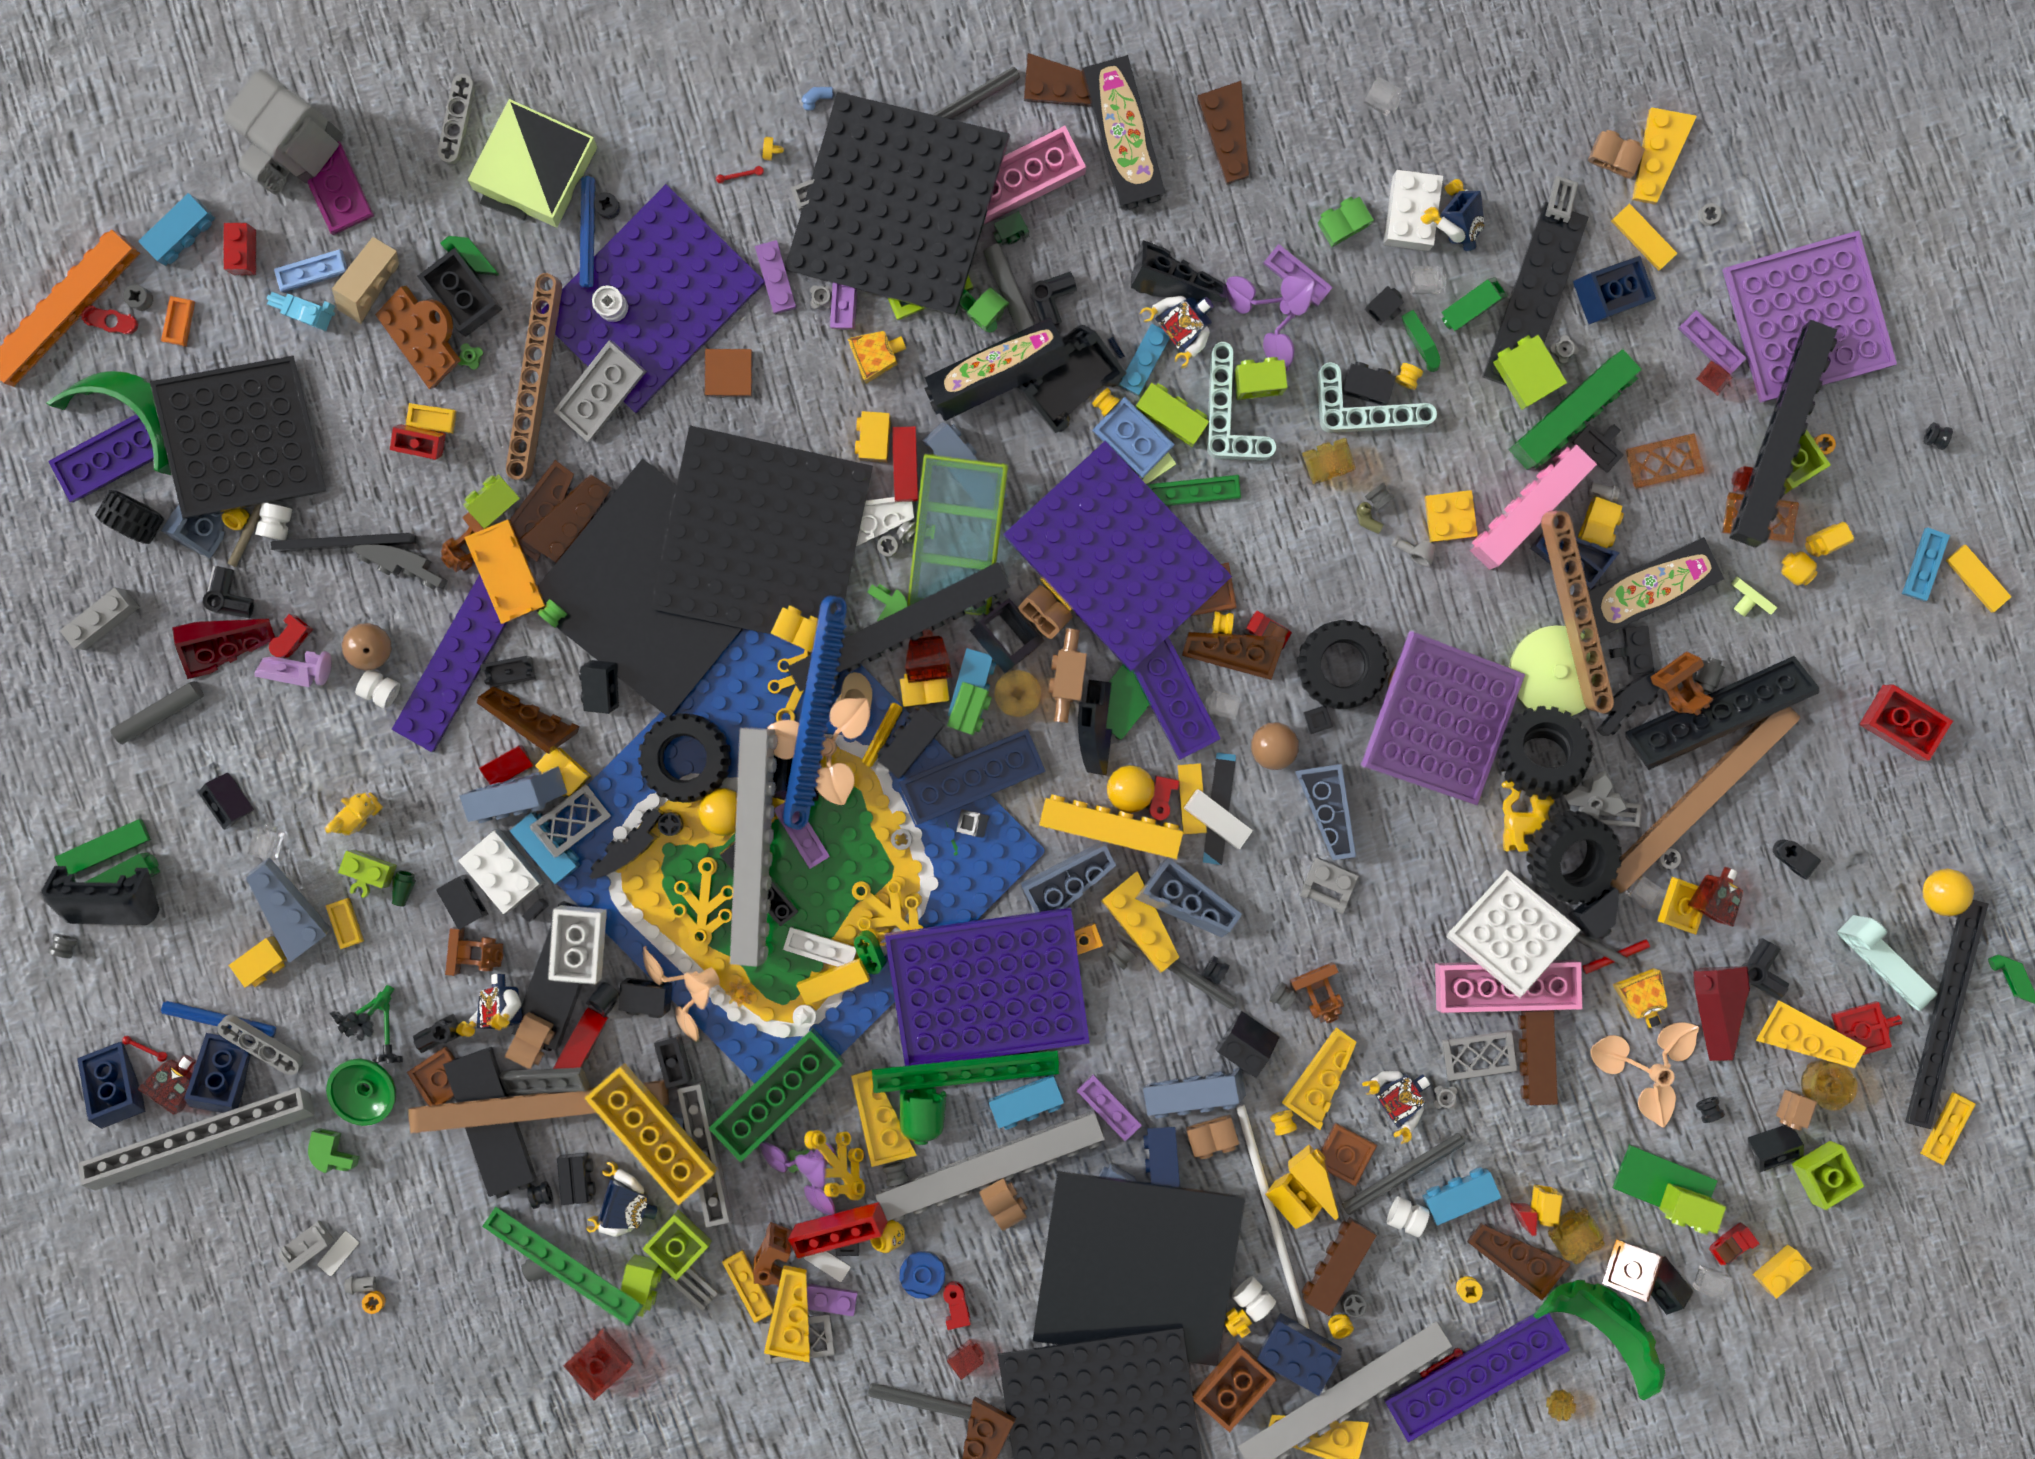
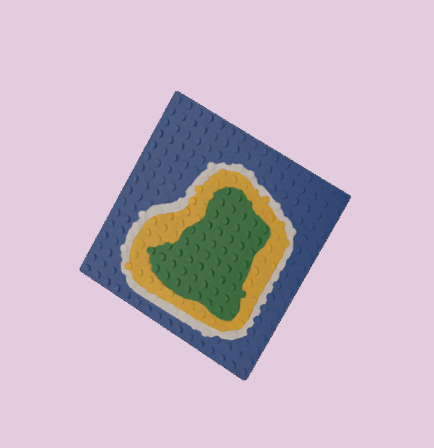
M744 629L730 643L672 714H694L707 718L710 722L715 723L719 727L718 729L726 736L727 739L725 740L727 745H730L731 750L729 752L731 766L728 767L727 772L729 774L723 780V785L720 788L738 791L740 728H767L777 722L776 714L780 709L786 707L796 684L783 688L781 692L774 694L768 690V683L771 680H780L791 676L790 672L784 673L778 669L777 664L779 660L801 655L805 649L775 635ZM783 661L781 663V668L783 670L788 669L787 667L789 666V663L787 661ZM862 665L852 672H848L847 669L839 672L840 677L835 679L836 685L833 688L835 693L831 695L833 703L829 705V708L832 709L836 699L841 695L842 685L848 674L854 672L861 673L869 681L872 688L870 718L866 729L861 735L852 739L845 737L841 731L835 741L837 750L831 755L832 766L842 763L852 770L854 774L853 789L844 805L834 804L819 793L818 801H813L814 805L810 808L808 819L809 824L830 857L809 869L775 813L771 820L773 841L770 843L772 864L769 867V874L797 908L798 913L781 927L769 913L767 914L769 934L766 937L768 957L765 963L759 966L730 964L732 920L723 923L712 932V940L706 947L697 948L689 941V929L680 918H676L672 914L674 905L684 904L687 908V914L697 924L698 914L682 895L675 892L674 886L680 880L688 882L689 889L699 900L702 874L698 869V864L703 858L712 857L718 863V869L711 877L709 901L721 893V889L724 886H733L734 871L722 859L720 853L735 841L736 832L727 836H717L707 831L700 822L698 815L701 800L687 803L668 801V799L658 796L656 791L650 789L647 786V780L642 778L640 773L642 767L638 765V758L641 756L639 747L645 740L643 737L646 732L652 729V725L667 717L662 712L587 785L611 817L568 848V850L572 849L578 855V862L581 866L557 884L578 906L607 909L605 933L650 979L651 977L648 975L643 961V947L645 946L647 951L659 963L666 977L685 975L687 972L693 973L695 971L701 973L710 967L714 969L720 983L710 989L706 1008L700 1009L694 1003L689 1008L688 1014L693 1018L696 1025L753 1083L761 1078L812 1028L841 1056L895 1002L886 945L880 946L885 956L886 964L878 974L868 973L870 977L868 982L809 1004L815 1009L817 1014L815 1023L805 1029L796 1026L793 1021V1012L798 1006L805 1004L796 986L797 983L837 966L783 950L790 927L854 946L855 938L862 932L857 927V921L861 917H885L865 900L854 898L852 887L859 881L867 882L871 887V893L890 909L891 901L890 894L887 892V885L891 881L899 882L901 885L899 892L901 917L908 924L909 909L905 907V900L909 896H915L919 900L917 907L918 922L924 928L976 921L1044 854V848L991 795L916 825L899 782L955 758L934 739L901 779H898L877 760L872 767L863 764L862 758L892 703L902 705ZM777 682L772 683L771 689L777 691L779 684ZM805 690L794 711L795 721L800 723ZM904 707L885 744L888 743L890 745L895 740L892 736L901 725L905 727L910 720L907 717L910 713ZM788 713L782 716L783 720H790L791 718ZM829 720L826 723L828 731L824 732L826 738H832L838 729ZM681 736L673 739L667 745L664 752V764L667 771L673 777L680 780H690L697 777L705 768L707 761L706 751L697 739L690 736ZM823 756L821 759V768H827L826 756ZM583 794L574 801V804L588 805V799ZM772 798L774 808L785 802V800ZM566 806L556 817L569 819L570 806ZM573 807L572 820L586 821L587 809ZM658 807L664 814L674 812L683 818V829L677 835L666 836L662 834L657 822L651 832L658 838L643 854L630 864L609 875L596 879L589 877L593 872L590 869L598 858L602 860L607 854L605 849L612 840L617 841L621 838L628 842L627 835L634 827L639 828L643 822L640 819L648 809L652 810ZM590 809L589 822H593L601 816L597 810ZM961 809L989 816L983 838L956 832ZM552 821L547 825L550 829ZM555 821L554 831L567 835L569 823ZM571 823L570 836L576 835L585 828V825ZM906 829L911 833L912 843L907 849L899 850L892 845L891 836L896 830ZM905 833L902 835L897 834L895 839H898L896 843L898 845L902 843L907 844L908 839L905 838L908 836ZM953 839L955 840V843L958 847V855L954 856V852L956 851L951 842V840ZM708 862L704 863V870L710 871L711 864ZM680 883L678 885V890L684 892L686 886L685 884ZM893 883L890 885L891 892L898 891L897 884ZM858 887L857 893L859 895H864L865 888ZM730 888L724 890L725 896L730 897L732 895ZM733 898L724 901L707 915V924L716 919L722 909L728 908L732 911ZM911 898L908 900L907 903L910 907L916 906L915 899ZM677 906L675 912L678 915H682L683 908ZM724 911L721 916L724 920H728L730 914ZM864 919L861 920L860 926L862 928H867L868 921ZM897 926L868 929L875 936L881 931L886 933L901 931ZM697 932V940L702 941L704 939L702 932ZM883 934L878 936L880 943L886 942L885 935ZM857 952L855 954L854 960L859 959ZM684 979L667 982L672 983L671 1000L683 1009L692 1000L691 993Z

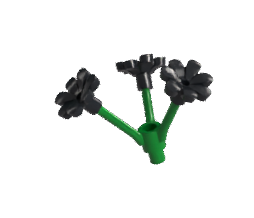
M386 985L384 990L378 993L377 997L356 1012H350L346 1016L342 1015L339 1011L330 1013L336 1024H339L338 1030L341 1034L344 1032L348 1038L357 1034V1040L363 1041L365 1035L372 1037L374 1033L372 1029L374 1023L370 1021L373 1013L377 1009L384 1011L385 1045H383V1054L376 1057V1059H372L375 1063L385 1061L386 1063L403 1062L402 1056L392 1053V1044H390L389 1002L392 999L391 994L394 988Z

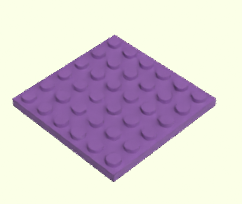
M1859 231L1722 269L1760 403L1778 398L1802 327L1810 320L1837 329L1835 335L1837 339L1836 346L1832 352H1829L1827 358L1830 360L1829 366L1820 378L1823 381L1822 386L1897 365Z
M1409 631L1361 766L1478 805L1525 674Z

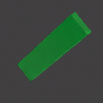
M1239 475L1147 484L1166 506L1241 499Z
M138 819L54 858L58 866H66L68 875L76 874L148 842L151 838L143 820Z

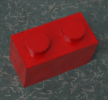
M224 223V270L232 275H256V229L248 223Z
M399 424L392 428L390 450L436 460L443 456L446 433Z

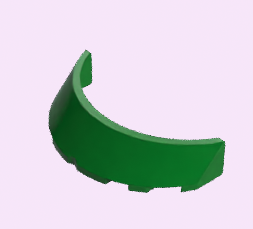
M100 372L81 379L46 402L51 407L65 410L70 400L76 394L90 395L93 392L106 394L122 401L138 415L147 429L153 447L154 470L166 475H172L151 385L146 379L126 372Z
M1575 1280L1574 1282L1556 1287L1533 1315V1317L1538 1319L1548 1313L1563 1312L1588 1321L1603 1332L1621 1353L1632 1373L1638 1396L1641 1400L1644 1401L1661 1392L1666 1373L1664 1363L1660 1364L1655 1349V1338L1651 1331L1647 1332L1640 1322L1641 1316L1625 1299L1620 1298L1616 1292L1598 1283L1593 1285L1585 1283V1280Z

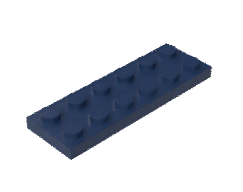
M1025 729L899 782V785L916 825H919L1046 771L1028 729Z

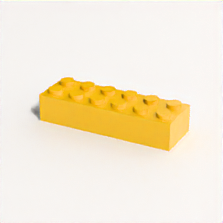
M1051 794L1050 798L1045 797L1039 826L1177 859L1183 831L1178 830L1179 826L1176 824L1164 822L1163 826L1156 824L1155 819L1141 816V820L1133 819V814L1119 811L1118 815L1110 813V808L1096 805V809L1087 808L1088 803L1074 800L1073 804L1064 802L1065 797Z
M626 1063L621 1065L584 1098L677 1205H680L718 1170Z

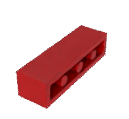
M876 1202L795 1224L788 1240L797 1259L882 1237L888 1221L880 1203Z

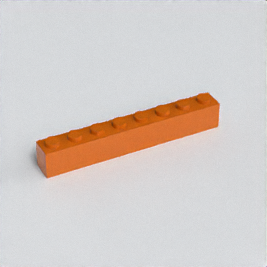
M111 229L109 232L104 233L100 237L99 243L84 254V259L68 271L67 277L52 288L48 297L37 303L36 309L30 316L23 318L19 324L20 326L13 333L5 337L4 343L0 346V380L4 384L14 387L81 317V314H83L82 310L85 307L87 308V306H91L139 256L140 252L116 231Z

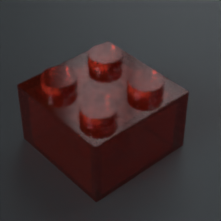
M602 1328L569 1357L563 1366L595 1401L630 1369L634 1361L610 1334Z

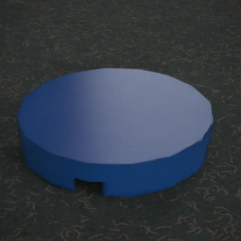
M918 1251L910 1254L903 1261L899 1280L909 1295L915 1298L926 1299L941 1290L945 1282L946 1270L943 1262L937 1255L929 1251Z

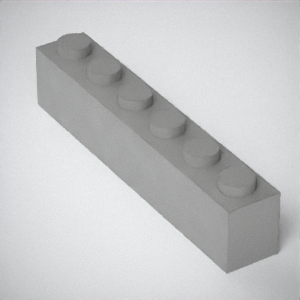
M699 1081L681 1085L677 1091L686 1133L718 1168L715 1174L698 1188L706 1227L729 1223L733 1216L717 1139L708 1129L712 1125L713 1120L705 1082Z

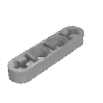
M459 74L452 81L438 147L439 158L448 165H454L460 161L475 93V83L466 74ZM464 81L469 85L468 88L465 87L463 90V95L467 99L461 97L462 89L459 87V84H463ZM456 103H463L465 105L463 113L455 114L453 112V107ZM453 125H458L460 133L455 137L449 136V128ZM447 140L453 142L451 150L455 153L450 155L449 159L444 154L445 151L449 152L451 146L449 142H446Z
M225 1016L218 1024V1033L223 1038L284 1074L294 1075L303 1065V1058L299 1053L236 1016ZM228 1024L232 1026L231 1030L227 1028ZM245 1035L253 1036L256 1043H249L245 1039ZM265 1047L273 1048L276 1055L268 1054Z

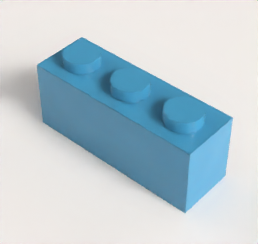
M188 193L138 242L158 262L167 266L175 262L179 257L178 254L184 248L190 247L201 232L208 230L212 225V221L216 218L197 198Z
M966 648L948 716L951 715L962 682L989 691L991 684L987 683L989 674H994L997 664L989 654Z
M532 812L513 827L510 832L554 884H559L581 866L578 862L579 857L572 849H567L557 858H554L529 827L544 815ZM549 821L540 826L544 832L551 833V829L547 826ZM553 837L552 843L556 848L560 847L564 839Z
M1054 1075L1046 1076L989 1099V1105L998 1128L1004 1127L1005 1130L1017 1126V1121L1026 1118V1121L1039 1117V1113L1045 1110L1048 1113L1060 1109L1061 1104L1064 1103Z
M1482 1167L1476 1168L1469 1172L1470 1175L1462 1179L1461 1177H1455L1448 1181V1185L1441 1188L1434 1186L1426 1191L1427 1194L1422 1195L1430 1211L1433 1222L1438 1226L1501 1199V1195L1489 1170L1486 1168L1482 1169Z

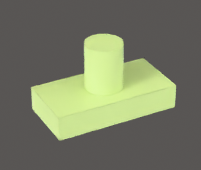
M1736 577L1731 582L1735 588L1745 594L1734 607L1744 617L1756 604L1769 614H1772L1777 609L1773 603L1739 577Z

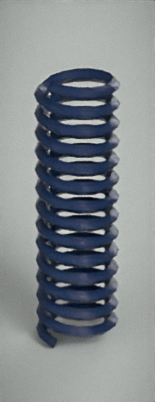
M1114 337L1108 339L1115 352H1118L1117 356L1120 358L1125 357Z

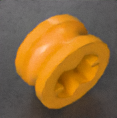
M1830 434L1818 435L1814 438L1817 445L1823 441V438L1826 439L1825 442H1829V447H1826L1825 451L1821 450L1823 454L1827 455L1833 452L1836 446L1834 437Z
M375 1290L365 1295L362 1300L363 1310L369 1314L379 1312L385 1306L384 1294ZM372 1297H374V1300L377 1298L379 1301L376 1308L373 1307L374 1305L370 1306L369 1304Z

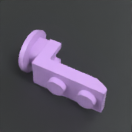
M306 651V663L273 656L265 657L254 674L255 677L310 687L315 678L317 685H324L330 675L332 659L330 653L323 651L320 655H316L315 652Z

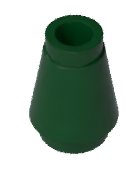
M402 870L396 871V874L392 877L393 905L406 906V902L416 882L414 879L415 874Z

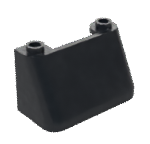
M1085 325L1074 328L1062 338L1071 359L1070 362L1016 387L1019 393L1054 433L1064 431L1070 425L1071 417L1069 414L1101 386L1115 387L1123 380L1122 377L1127 374L1096 331Z
M54 866L41 891L44 902L63 921L70 924L145 926L153 922L160 911L148 868H136L135 874L128 878L125 875H120L117 883L76 882L74 874L68 875L66 866Z

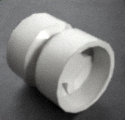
M602 286L595 291L592 298L593 307L603 319L609 322H617L625 317L628 311V303L618 289L613 286Z
M262 503L259 513L262 521L257 523L255 535L286 540L288 533L286 523L290 522L292 509Z
M367 670L358 682L355 693L366 700L373 698L375 705L386 710L396 699L401 685L388 677L383 679V674L376 670Z
M1397 1196L1389 1210L1387 1225L1397 1229L1405 1228L1406 1233L1420 1237L1428 1222L1430 1211L1418 1204L1412 1206L1411 1201Z
M1254 1276L1243 1281L1232 1294V1298L1240 1307H1246V1313L1254 1322L1266 1316L1276 1303V1300L1268 1291H1262V1285Z

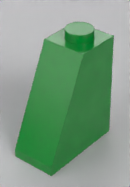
M1496 277L1489 278L1441 313L1444 315L1442 320L1449 330L1457 331L1505 299L1508 295Z
M149 852L139 853L86 882L117 883L120 875H125L126 878L131 877L135 874L136 868H148L150 877H153L160 873L157 867L159 864L156 858L149 854Z

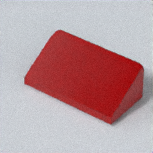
M519 745L479 767V769L491 785L505 782L534 765L523 745Z
M1510 1203L1521 1226L1529 1234L1536 1236L1538 1213L1527 1203Z

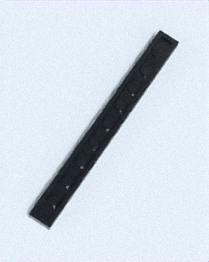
M1973 900L1969 908L1957 916L1905 1120L1908 1124L1927 1129L1932 1128L1988 903Z

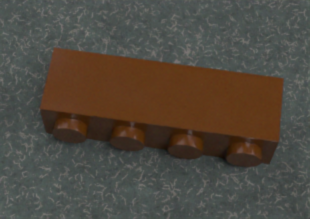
M1554 1010L1521 1011V1015H1518V1027L1522 1029V1039H1519V1051L1523 1053V1062H1520V1074L1524 1076V1085H1521V1098L1525 1099V1103L1528 1105L1558 1104Z
M1351 1217L1341 1223L1337 1231L1339 1233L1335 1242L1332 1240L1329 1243L1324 1261L1318 1262L1314 1269V1278L1311 1282L1308 1281L1302 1290L1304 1301L1328 1316L1331 1315L1377 1236L1373 1230Z

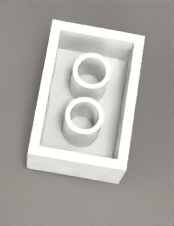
M1396 170L1392 177L1383 245L1430 251L1434 246L1437 224L1433 221L1426 225L1421 221V216L1430 207H1435L1439 210L1443 176Z
M494 830L458 860L503 914L511 912L545 883L501 830Z
M558 906L553 909L549 980L596 984L602 979L607 909Z

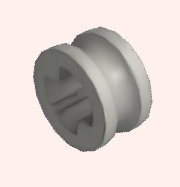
M1714 203L1704 205L1698 212V219L1703 225H1712L1721 218V209ZM1712 209V215L1715 217L1714 219L1712 217L1708 220L1706 218L1707 214L1705 213V210L1708 211Z
M883 536L878 541V551L885 557H892L898 551V542L892 536ZM887 540H891V545L894 547L893 551L889 550V553L884 552V547L882 546V543L884 541L887 543Z
M898 829L892 834L891 843L896 849H907L912 843V835L906 829ZM905 833L908 836L905 838L908 839V843L898 845L896 843L898 839H895L896 835Z
M1669 848L1658 859V863L1663 868L1674 869L1679 866L1681 855L1677 850ZM1671 852L1673 854L1671 857H1674V861L1669 862L1667 865L1665 863L1667 860H1664V856L1669 855Z

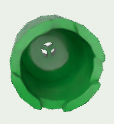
M934 1087L913 1089L912 1092H907V1090L900 1091V1130L905 1137L913 1140L917 1145H926L928 1141H932L941 1135L944 1129L946 1092L936 1093V1088Z

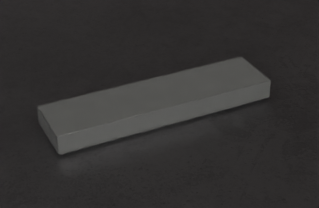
M582 1067L502 1071L499 1075L507 1095L588 1091L590 1087Z

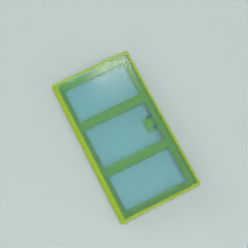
M924 454L908 606L997 562L1008 472L1007 464ZM992 597L985 600L986 605L976 610L972 606L965 609V613L979 616L984 612L988 615L990 613L989 608L991 607Z

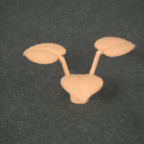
M866 698L840 700L834 704L830 711V721L838 729L832 738L827 737L822 742L824 750L821 751V755L827 758V768L817 770L819 778L816 779L818 784L816 788L825 799L834 804L844 805L854 786V774L847 765L842 763L831 765V755L837 750L835 741L841 731L845 737L850 739L858 737L864 732L870 714L869 703ZM782 720L771 724L767 728L775 729V735L778 738L774 755L781 759L793 758L799 723L793 720Z
M646 946L643 947V961L646 971L656 984L661 985L662 981L671 982L684 979L691 993L692 1000L683 1009L680 1006L676 1007V1020L682 1031L696 1043L699 1042L697 1025L688 1014V1010L694 1003L700 1009L706 1008L710 989L720 983L717 973L710 967L701 973L695 971L693 973L687 972L685 975L666 977L656 959L647 951Z
M1679 1022L1670 1024L1662 1029L1657 1043L1664 1049L1662 1053L1664 1065L1655 1064L1648 1068L1627 1058L1630 1051L1629 1045L1625 1039L1616 1035L1607 1036L1594 1044L1590 1050L1591 1057L1599 1069L1609 1074L1622 1072L1625 1062L1648 1072L1650 1078L1656 1083L1653 1085L1654 1088H1646L1641 1092L1638 1098V1107L1645 1117L1664 1128L1673 1114L1676 1102L1674 1089L1670 1086L1674 1081V1073L1669 1069L1671 1065L1668 1062L1667 1055L1674 1061H1683L1690 1057L1696 1046L1699 1027L1694 1024Z

